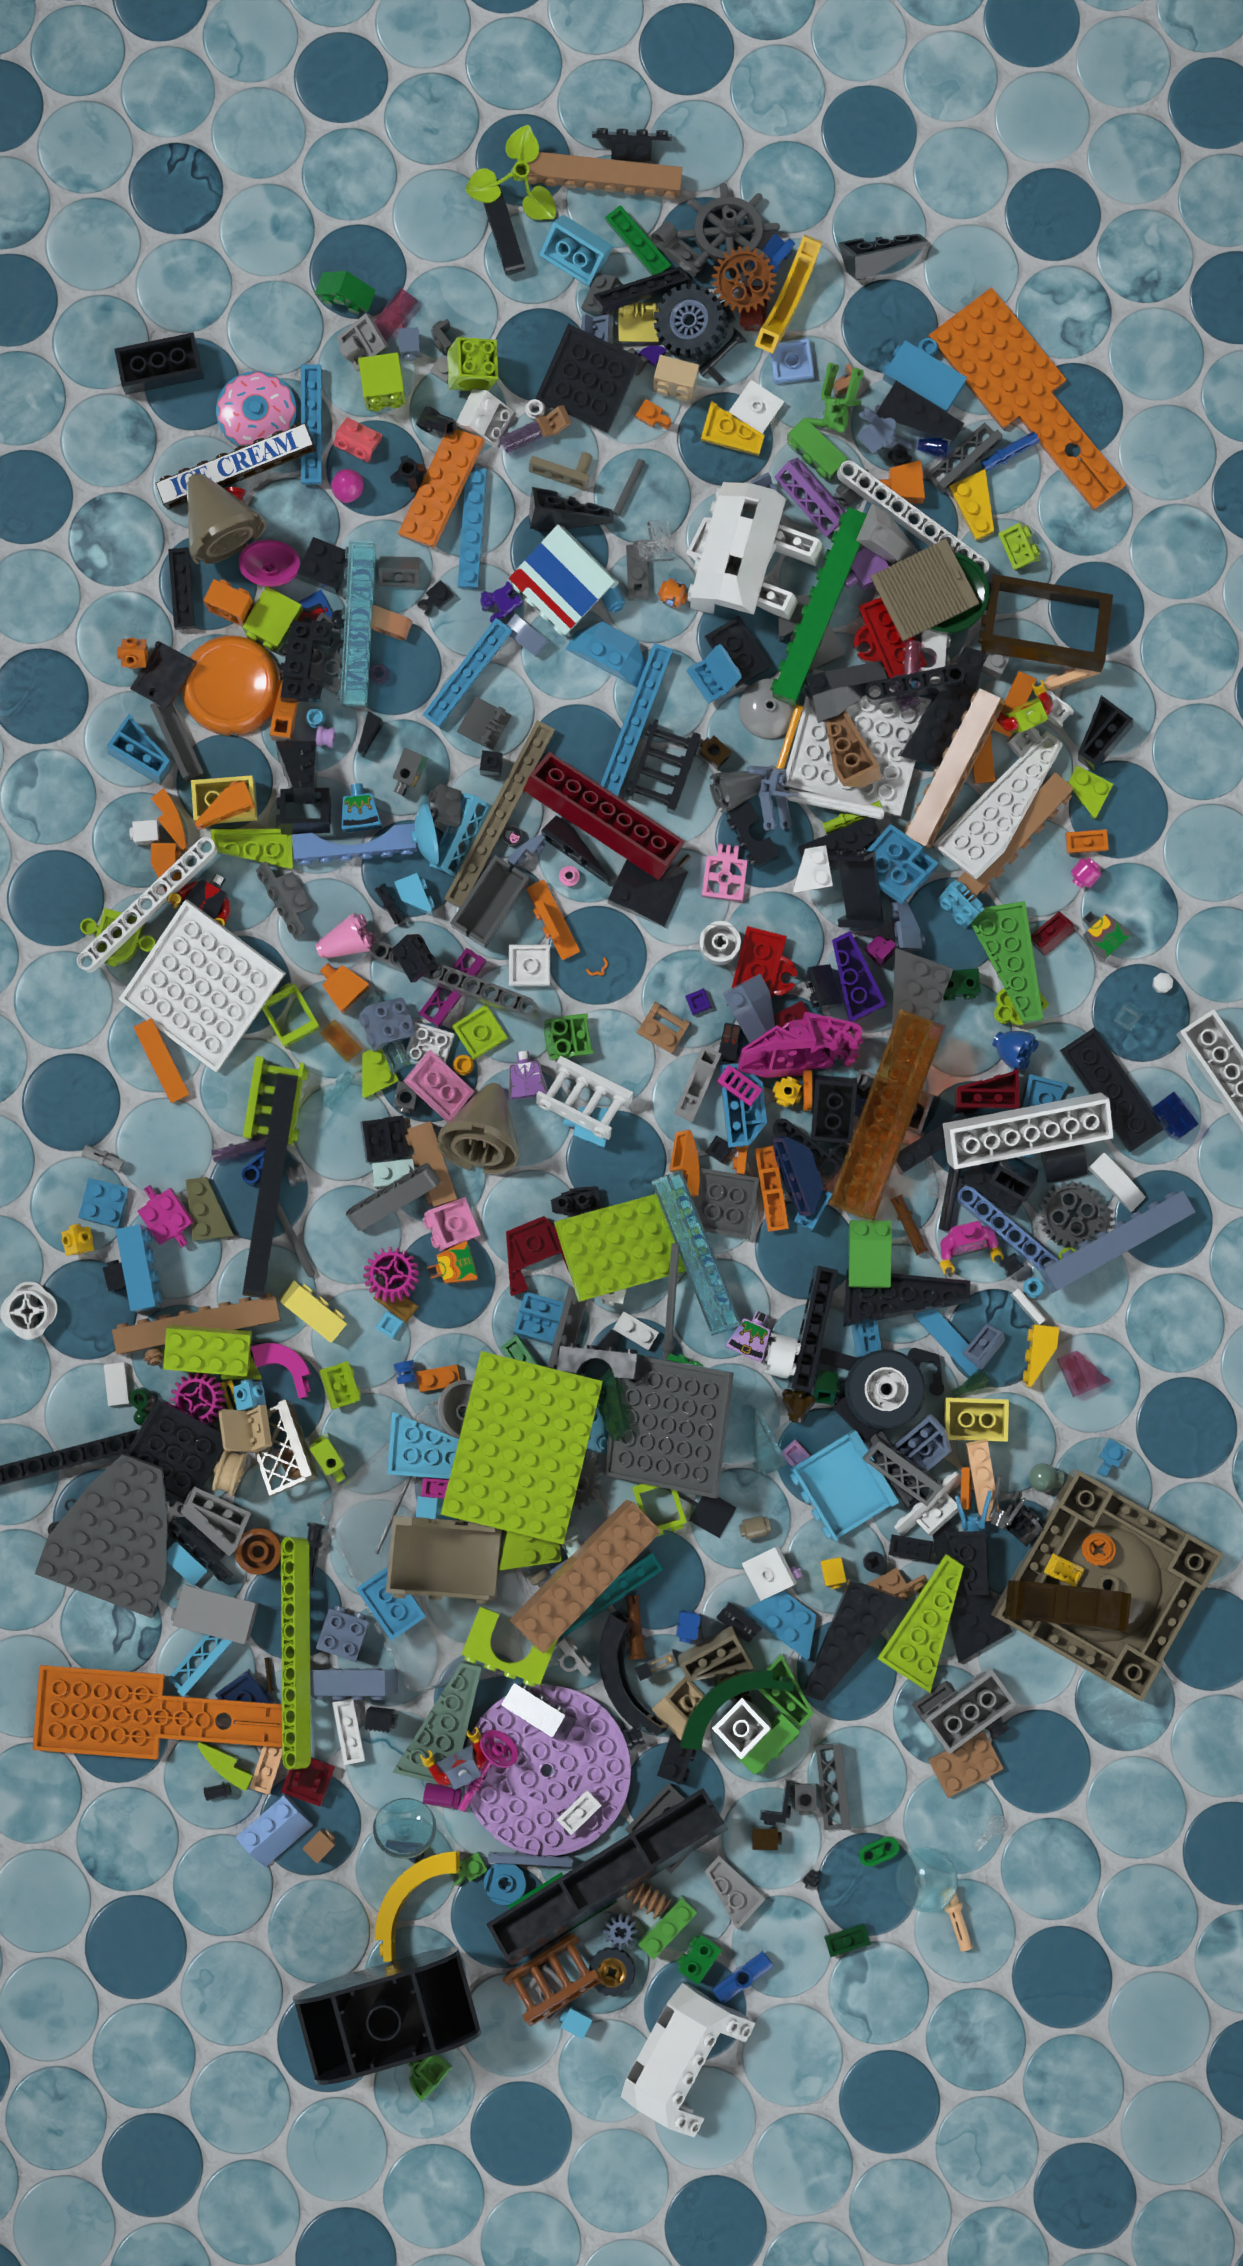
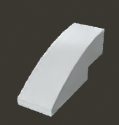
M1102 1153L1089 1166L1088 1169L1102 1182L1101 1184L1130 1212L1146 1198L1131 1179L1105 1153Z

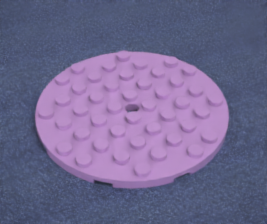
M538 1685L532 1687L533 1693L539 1695V1693L550 1699L551 1704L562 1706L568 1710V1714L578 1720L566 1740L562 1741L550 1737L502 1706L506 1696L497 1701L485 1712L475 1727L479 1729L482 1736L489 1730H497L506 1734L516 1745L518 1758L512 1766L507 1768L494 1764L491 1765L483 1778L482 1786L478 1787L480 1790L474 1794L470 1807L481 1825L504 1845L526 1854L556 1856L567 1854L589 1845L613 1824L628 1794L631 1765L628 1746L622 1731L614 1718L602 1705L584 1693L571 1688L556 1685ZM474 1727V1729H473L471 1735H474V1734L476 1733L475 1727ZM494 1738L495 1742L501 1743L503 1746L506 1745L500 1739ZM470 1739L466 1748L474 1744ZM508 1752L509 1755H508V1758L506 1759V1761H508V1762L510 1761V1758H511L510 1752ZM544 1764L552 1766L553 1773L550 1776H544L541 1773V1767ZM468 1784L464 1785L465 1793L469 1788ZM588 1790L602 1806L570 1835L557 1821V1818Z

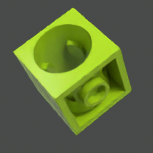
M457 337L447 350L449 390L472 391V389L489 391L498 380L497 340Z
M398 352L358 358L363 397L367 410L375 412L385 407L396 409L406 405Z

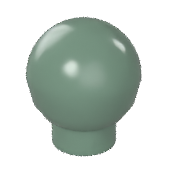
M1041 1463L1031 1469L1029 1481L1035 1490L1048 1492L1055 1487L1061 1488L1063 1486L1064 1473L1056 1471L1051 1465Z

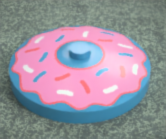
M251 371L236 376L225 385L217 400L216 417L219 427L228 441L236 447L248 446L253 444V441L256 439L271 437L276 431L291 429L290 427L296 424L297 405L292 391L283 380L267 372Z

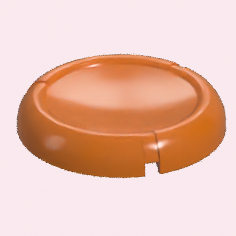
M227 635L203 643L191 654L190 658L197 661V665L181 688V695L188 713L200 726L220 735L231 736V733L242 735L256 730L273 715L282 678L276 661L262 645L246 637Z

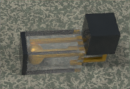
M674 1649L634 1669L639 1680L642 1681L679 1662Z

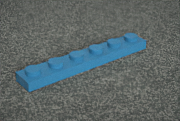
M321 364L301 365V423H306L317 451L301 457L302 485H322Z
M472 468L465 483L458 588L478 589L487 474V470L482 468Z
M495 618L422 714L423 717L440 728L511 635L512 629Z

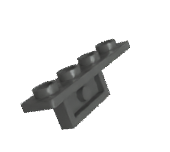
M265 861L256 869L258 879L264 884L269 898L276 905L278 914L284 919L289 933L293 935L295 940L299 939L306 930L297 915L310 910L312 905L293 872L276 878Z

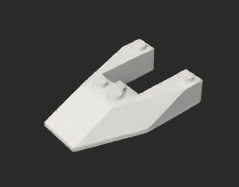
M703 518L687 551V555L695 562L696 559L701 558L702 552H699L702 540H706L708 533L704 532L707 520L711 521L712 518ZM779 524L769 561L774 551L816 566L825 548L820 539ZM731 555L726 573L737 576L742 558ZM763 582L756 606L790 620L798 601L792 592Z

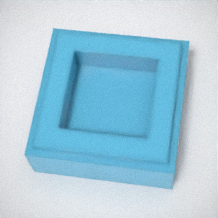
M386 1311L376 1329L394 1339L404 1321Z

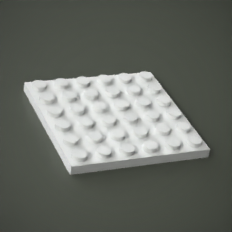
M814 669L812 675H815V674H818V673H821V672H824V671ZM890 689V691L893 692V693L899 692V691ZM873 690L869 695L871 697H878L880 691ZM865 695L856 704L846 709V712L880 767L881 779L862 788L848 787L841 784L833 769L826 721L818 723L808 696H806L786 769L787 783L784 787L868 805L880 800L885 814L901 817L915 761L899 757L898 754L905 747L909 736L913 734L920 718L932 700L916 696L872 705L867 701Z
M185 900L119 1000L144 1019L152 1018L156 1027L213 1071L219 1072L286 973L192 902Z

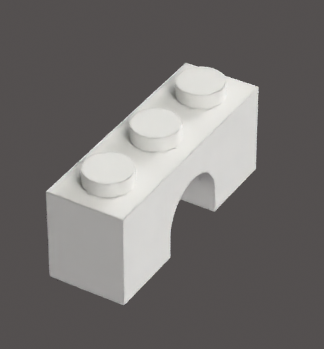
M929 629L921 632L920 649L922 653L931 654L935 658L936 664L929 668L921 667L919 672L949 665V655H946V648L950 647L949 635L936 633ZM932 677L930 679L932 684H938L941 681L939 677Z

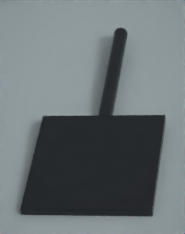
M677 1491L680 1498L696 1506L688 1521L720 1538L737 1507L720 1497L702 1496L699 1503Z

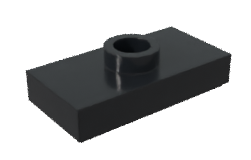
M891 1534L888 1555L930 1562L933 1541Z

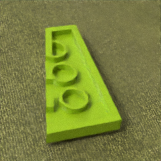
M211 829V839L217 846L218 853L260 863L266 861L269 865L293 870V834L282 835L281 829Z

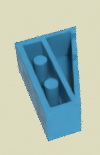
M128 714L107 744L108 754L161 785L171 770L170 760L147 736L142 727L140 728L133 717Z

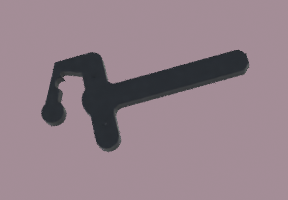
M822 1348L818 1361L850 1371L860 1358ZM918 1348L910 1349L907 1356L919 1367L921 1362H934L937 1371L933 1373L934 1382L930 1385L929 1390L934 1396L943 1394L944 1385L942 1384L939 1354Z

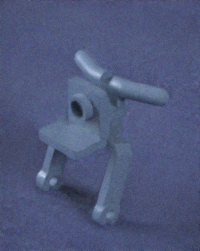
M881 405L875 407V412L866 407L864 412L859 413L861 419L870 422L869 426L858 433V438L871 454L883 448L892 449L896 444L905 447L907 451L912 449L910 442L896 434V421L894 419H883L876 414Z
M774 765L768 767L748 766L747 772L749 774L761 775V788L758 796L761 802L764 829H776L777 826L771 797H776L781 829L792 828L793 822L790 817L787 797H798L799 793L784 790V786L787 783L786 769L776 768Z

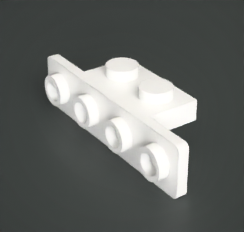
M957 1472L948 1475L941 1484L943 1488L930 1504L926 1506L921 1502L917 1503L910 1513L898 1520L894 1526L896 1531L901 1536H904L918 1523L931 1537L959 1512L956 1502L949 1494L961 1484L960 1475Z

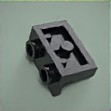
M729 1601L717 1615L719 1621L727 1627L732 1626L736 1634L747 1643H750L754 1636L758 1635L762 1630L761 1626Z
M670 1735L657 1776L681 1785L682 1781H687L690 1772L687 1766L689 1760L694 1761L697 1750L680 1748L681 1740Z

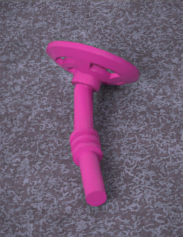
M489 1730L481 1737L480 1747L487 1758V1762L482 1768L481 1776L471 1781V1784H468L469 1788L457 1809L463 1812L466 1811L474 1794L480 1790L478 1787L482 1786L483 1778L492 1764L507 1768L517 1761L518 1751L516 1745L503 1732ZM494 1738L500 1739L506 1745L503 1746L501 1743L495 1742ZM508 1752H510V1754H511V1758H510V1761H509V1762L506 1761V1759L508 1758V1755H509Z

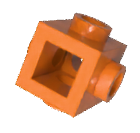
M122 639L121 647H117V658L121 659L122 667L131 669L146 667L148 661L147 639Z

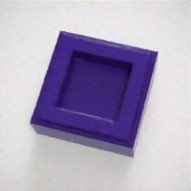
M704 988L685 996L692 1016L712 1008Z

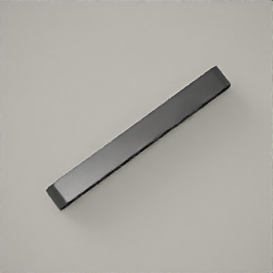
M381 941L373 944L371 954L378 963L405 973L400 963L397 964L398 959L392 951L393 945ZM386 950L385 955L379 957L380 951ZM436 962L438 965L436 970H428L420 978L431 984L526 1020H535L540 1014V1008L532 998ZM440 970V975L434 978V972ZM459 977V981L456 984H451L454 978ZM472 985H478L476 990L472 992L469 991ZM496 991V995L489 999L488 994ZM514 998L513 1004L507 1006L506 1002ZM533 1005V1009L530 1012H524L527 1006Z

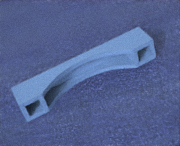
M414 823L394 825L377 839L358 845L331 843L313 833L292 835L294 860L296 863L299 862L300 865L312 864L311 861L320 860V863H330L332 859L351 861L352 857L371 859L373 858L372 855H381L384 858L392 857L394 853H401L403 856L413 855V852L418 851L417 843H413L411 838V831H414Z

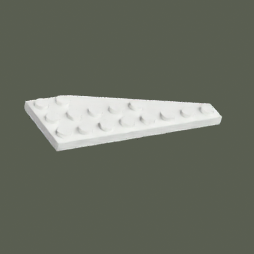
M1047 731L1041 736L1043 738L1041 742L1034 743L933 844L937 851L975 880L1005 852L1063 746L1059 739Z

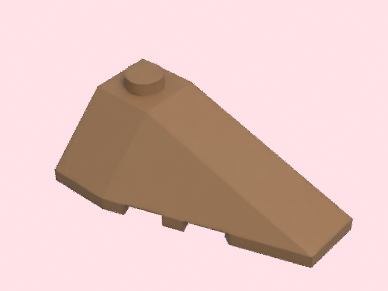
M846 710L838 717L827 720L826 727L833 769L841 784L848 787L863 788L880 780V767Z

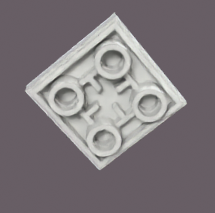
M415 1022L416 1034L410 1037L403 1062L416 1065L425 1053L431 1050L446 1064L455 1034Z

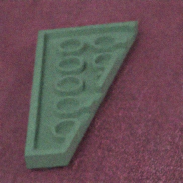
M461 1661L392 1773L436 1783L428 1770L429 1767L423 1765L420 1755L427 1759L430 1757L428 1750H430L435 1759L434 1764H437V1762L463 1750L482 1665Z

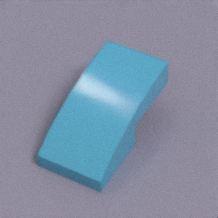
M176 1540L167 1549V1562L191 1585L194 1586L208 1571Z

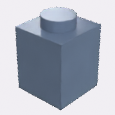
M418 327L398 329L401 359L413 361L421 358Z

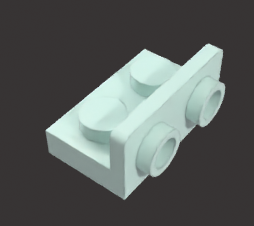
M406 1159L372 1163L374 1188H379L380 1190L415 1169L414 1160Z

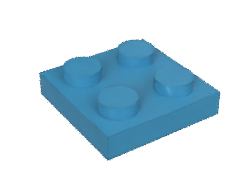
M88 1178L78 1218L119 1228L130 1188Z

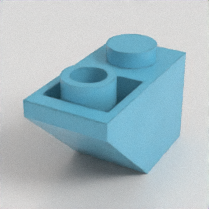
M415 873L394 882L404 905L428 915L433 914L431 908L435 906L431 896L427 897L424 889H427V885L423 877L419 878L418 874Z

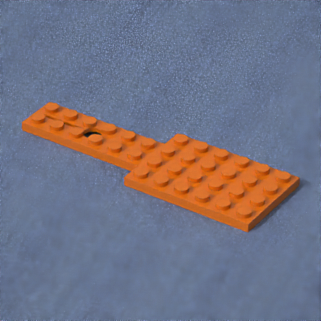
M992 287L928 335V338H932L937 342L938 351L951 367L967 377L965 384L1002 430L1019 418L1030 433L1034 431L1040 441L1039 444L1093 511L1126 486V483L1053 395L1052 392L1064 384L1067 379ZM1070 443L1077 444L1080 448L1079 456H1067L1065 447Z
M40 1665L33 1750L159 1759L160 1738L282 1747V1704L164 1695L165 1674ZM220 1713L230 1715L232 1723L228 1729H220L216 1724V1718Z

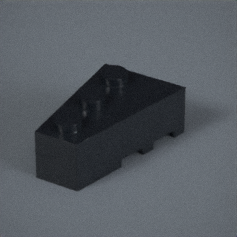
M1102 695L1078 752V761L1092 772L1096 771L1133 727V718Z

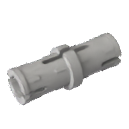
M87 1144L81 1155L97 1162L101 1167L104 1165L119 1173L125 1163V1160L109 1155L108 1151L104 1150L102 1152Z

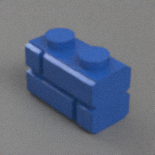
M684 1610L679 1611L676 1635L679 1637L680 1642L692 1643V1640L697 1639L701 1619L698 1613Z

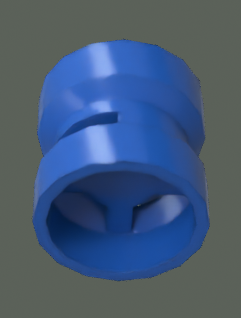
M414 1360L393 1364L394 1370L398 1374L396 1378L398 1385L418 1380L417 1374L414 1373L413 1369L415 1367Z

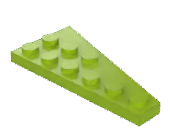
M507 1531L499 1570L562 1562L560 1545Z
M947 1553L877 1658L929 1693H931L964 1567L962 1563Z

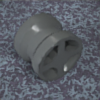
M301 1162L297 1163L294 1167H285L291 1187L296 1186L298 1182H307Z

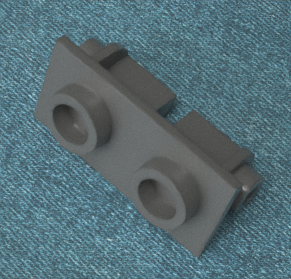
M859 480L861 487L868 488L866 480ZM844 483L836 488V493L832 496L833 498L841 499L839 503L842 507L849 506L859 497L855 491Z

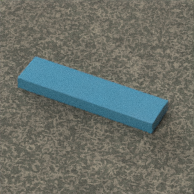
M936 1309L918 1312L913 1315L969 1377L979 1369L962 1354L969 1344Z

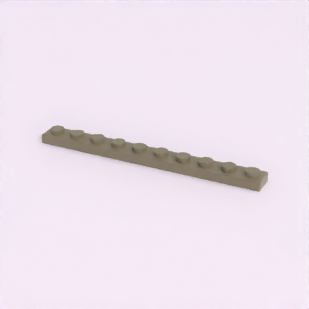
M538 720L536 721L444 901L460 908L477 883L524 792L523 789L529 775L537 767L555 733L554 728Z

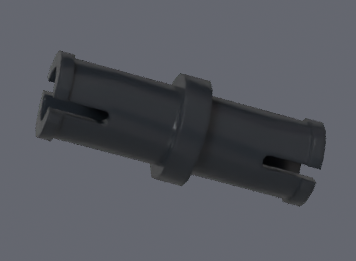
M386 883L374 889L383 903V909L388 911L394 924L397 925L404 921L406 917L399 908L397 899L393 898L387 888Z

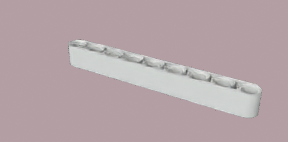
M845 461L841 464L837 471V477L842 483L871 504H875L887 512L895 522L929 547L941 540L947 539L953 552H964L967 557L982 566L984 574L988 572L989 563L984 557L853 461ZM843 468H850L852 475H845ZM859 480H866L868 488L861 487ZM876 492H882L885 499L879 500L876 497ZM892 504H898L901 507V512H895ZM915 516L917 524L910 523L908 517ZM925 528H931L934 535L928 536L925 533Z
M208 837L199 839L78 955V966L88 973L97 970L167 903L170 894L177 893L215 857L217 846L213 840ZM205 844H211L212 849L209 852H202V847ZM190 858L197 859V863L193 867L187 866V861ZM176 872L182 873V878L179 881L172 880V876ZM160 887H167V892L164 895H158L157 891ZM145 901H152L150 909H143L142 906ZM131 915H137V921L134 924L128 923V918ZM116 929H122V935L119 938H113V932ZM106 943L107 950L102 953L98 952V946ZM92 958V964L89 967H84V959Z

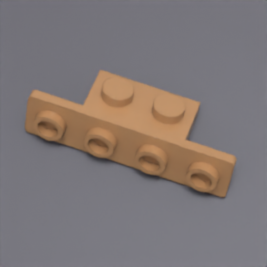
M895 1568L867 1583V1585L908 1599L914 1594H919L928 1579L924 1574L906 1584L899 1570Z

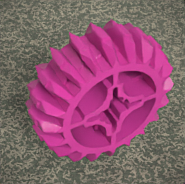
M388 1247V1252L385 1253L384 1249L381 1248V1255L374 1252L373 1257L375 1260L368 1258L367 1262L369 1265L364 1266V1270L367 1273L363 1274V1278L368 1279L365 1282V1286H371L369 1293L376 1291V1299L383 1295V1302H386L387 1297H390L393 1303L396 1296H398L399 1301H402V1294L404 1293L405 1296L409 1297L408 1289L414 1291L415 1286L413 1284H418L419 1282L416 1278L419 1275V1271L414 1270L418 1267V1264L412 1263L414 1260L413 1256L406 1258L408 1255L406 1250L400 1254V1248L397 1247L395 1252H392V1247ZM391 1260L388 1266L377 1268L381 1263ZM398 1261L405 1265L409 1272L408 1275L397 1269ZM394 1267L395 1275H392V1278H390L389 1281L388 1274L391 1273ZM374 1274L379 1275V1277L385 1280L384 1288L375 1281ZM403 1281H405V1283L402 1286L396 1289H392V1286L395 1283H403Z
M196 1372L195 1376L193 1373H188V1379L182 1376L181 1381L183 1384L175 1383L178 1390H171V1393L176 1394L175 1398H170V1401L175 1402L176 1405L174 1406L187 1412L183 1399L187 1400L190 1405V1414L195 1417L202 1407H210V1410L205 1415L197 1418L207 1423L208 1421L215 1423L213 1416L219 1418L218 1409H225L224 1406L220 1405V1402H226V1398L220 1397V1395L225 1393V1390H218L222 1384L220 1382L214 1384L216 1377L209 1379V1373H204L203 1376L199 1372ZM200 1382L199 1387H196L193 1393L186 1392L191 1385ZM206 1386L210 1389L212 1393L213 1401L207 1398ZM190 1397H199L201 1401L206 1403H197L195 1399Z

